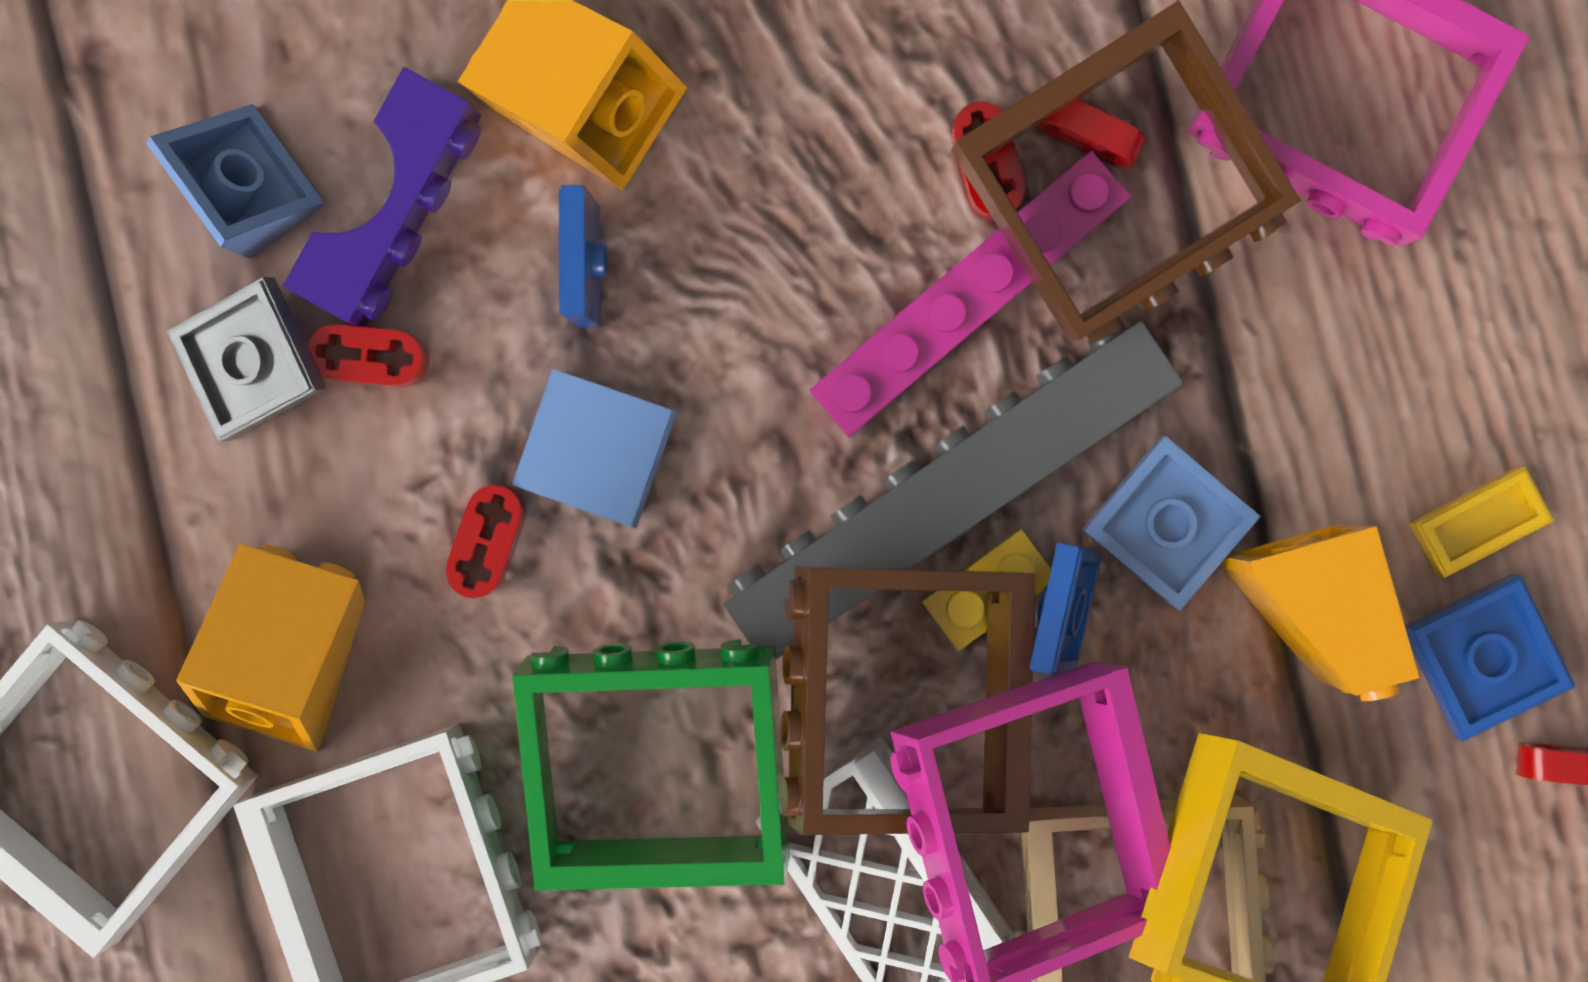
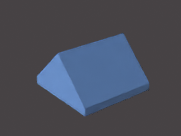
M254 104L150 136L146 143L220 247L249 259L312 215L324 203Z

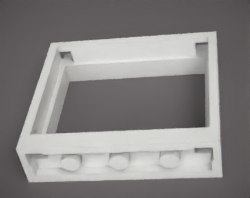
M74 619L47 624L0 680V736L67 657L219 786L118 908L106 900L0 809V879L91 957L95 958L122 939L259 775L246 765L248 758L238 747L223 739L217 741L200 726L202 722L200 716L191 707L178 700L170 701L152 686L155 683V679L145 668L130 660L123 661L106 647L108 639L99 629L85 621H76Z
M459 723L257 792L233 805L293 982H343L283 805L440 752L506 945L398 982H493L526 971L530 967L538 953L536 947L541 945L540 930L534 914L530 910L523 911L516 891L517 888L521 887L518 865L511 852L503 853L496 830L501 828V818L497 804L490 793L483 795L476 774L477 771L481 770L480 755L473 738L470 735L463 736Z

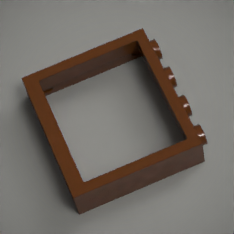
M1179 0L955 142L951 149L957 162L1069 342L1078 341L1087 336L1093 345L1104 337L1115 333L1125 326L1119 315L1140 302L1145 311H1148L1179 292L1174 283L1176 279L1194 268L1200 277L1217 269L1234 257L1228 248L1230 245L1248 234L1256 243L1276 232V229L1288 223L1282 213L1301 202L1292 184ZM1163 47L1200 110L1205 111L1215 127L1213 131L1257 203L1087 310L1079 313L988 166L985 158L1155 50Z
M795 566L794 580H789V599H784L786 617L793 619V645H786L782 662L784 682L786 685H791V711H784L781 719V743L783 749L789 751V777H782L779 785V794L783 796L782 816H788L787 824L802 835L908 834L907 818L912 816L910 809H823L829 588L988 592L986 698L1033 683V671L1029 670L1034 649L1035 573ZM1032 714L985 730L983 808H948L954 833L1029 832Z

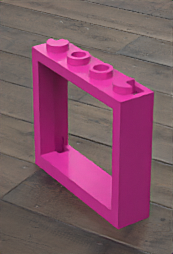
M1255 0L1220 66L1234 91H1236L1284 0ZM1355 0L1482 67L1476 82L1408 208L1259 130L1293 188L1308 197L1306 204L1311 209L1334 219H1339L1343 215L1362 225L1361 233L1371 241L1379 239L1393 247L1396 244L1403 246L1423 238L1531 37L1463 0ZM1198 107L1185 132L1199 139L1197 143L1210 149L1209 155L1221 160H1230L1229 155L1213 131L1215 127L1205 111H1201Z
M1094 661L890 731L895 752L891 754V768L898 785L902 790L906 791L912 815L907 818V831L914 849L923 859L928 879L923 882V895L929 911L939 922L944 944L939 946V957L944 972L951 982H1029L1143 934L1147 919L1141 917L1150 887L1156 890L1158 888L1171 847L1127 667ZM1079 698L1127 893L983 950L933 748Z

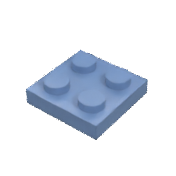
M1161 436L1081 531L1174 610L1181 611L1261 516L1169 438Z

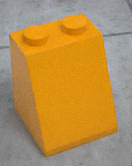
M507 0L501 13L477 51L472 55L469 64L457 81L489 108L622 191L687 89V86L632 30L573 0Z
M1333 524L1230 553L1221 562L1222 569L1317 681L1340 689L1341 693L1360 695L1361 701H1375L1400 693L1398 684L1419 678L1377 526Z
M239 543L177 677V683L203 717L318 752L324 739L366 602L359 580L355 579V575L352 572L336 564L323 562L317 568L298 562L296 556L291 552L275 545L263 544L260 549H256Z

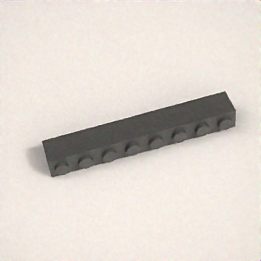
M1142 321L1131 325L1125 330L1122 327L1093 345L1088 340L1087 343L1093 352L1074 365L1066 355L1036 375V378L1042 385L1040 388L1023 399L1014 390L984 411L991 420L972 434L963 425L933 445L939 454L937 458L920 469L911 460L887 476L882 482L888 491L869 504L866 503L862 495L847 503L830 515L836 526L816 539L811 530H808L781 548L779 551L785 558V561L765 574L758 564L731 582L728 586L734 595L727 599L723 605L750 644H758V647L775 646L776 659L783 655L786 645H793V619L786 617L784 599H789V580H794L795 566L911 569L1182 385L1183 381ZM829 588L828 624L880 589Z

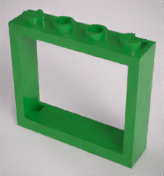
M741 639L722 643L720 648L695 649V645L691 642L676 641L659 645L656 651H632V647L627 644H608L597 647L593 650V653L569 654L568 648L554 646L550 652H535L526 656L512 675L535 891L785 885L790 853L787 816H782L783 796L779 794V785L781 778L784 777L775 646L758 647V644L742 645ZM751 685L762 835L558 841L543 693Z

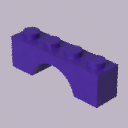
M403 66L373 121L388 141L394 159V181L386 203L371 220L358 228L340 233L313 231L282 287L347 323L366 327L369 320L376 321L390 301L392 289L388 285L399 265L406 267L419 249L422 236L418 231L429 211L432 213L437 212L445 202L451 188V180L447 178L458 158H467L478 142L481 126L477 124L482 116L466 100Z

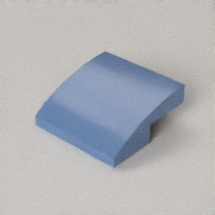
M552 369L512 485L600 517L637 528L677 412Z

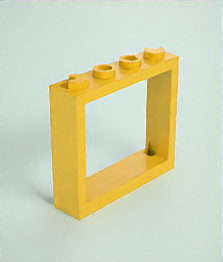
M1198 733L1167 832L1171 847L1157 890L1150 887L1141 915L1142 918L1147 919L1143 934L1134 938L1128 958L1154 968L1150 978L1152 982H1259L1184 956L1239 777H1242L1368 828L1323 982H1386L1433 820L1241 741Z

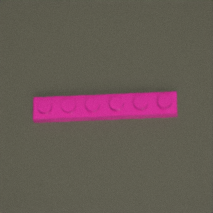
M1091 150L1020 210L1018 214L1051 266L1125 204L1131 196ZM1000 229L809 390L810 394L848 438L1032 282Z

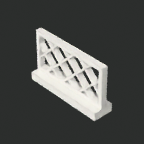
M882 736L861 748L859 754L824 775L823 809H829L833 787L852 775L868 797L865 809H873V807L875 809H910L906 791L902 790L898 785L891 768L892 751ZM759 816L755 823L761 830V817ZM860 834L856 858L821 850L824 835H815L813 848L789 842L790 859L787 871L862 982H883L886 964L922 973L920 982H927L928 975L940 977L933 982H951L945 974L942 964L931 962L937 933L941 934L938 920L934 917L931 919L897 911L903 882L923 886V882L928 880L922 856L914 849L908 834H887L894 836L902 848L898 868L863 860L868 834ZM959 853L983 950L1015 938V935ZM800 858L811 860L809 871ZM908 858L917 872L905 870ZM818 862L853 870L848 898L822 892L815 881ZM860 872L896 880L890 909L855 901ZM834 909L845 911L843 922ZM852 913L888 921L882 949L856 943L849 932ZM894 923L930 932L925 960L889 951ZM868 960L879 962L877 972Z

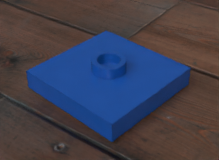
M561 185V189H559V313L579 328H601V278L607 277L608 252L606 240H601L600 205L585 185Z
M1057 542L1048 585L1045 586L1039 602L1037 615L1039 626L1029 670L1055 675L1078 667L1102 559L1099 551Z
M1510 574L1405 625L1411 649L1454 737L1458 740L1465 741L1576 687L1521 575Z

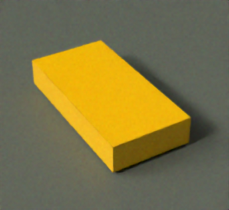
M1516 466L1408 524L1436 577L1446 578L1555 520L1527 467Z

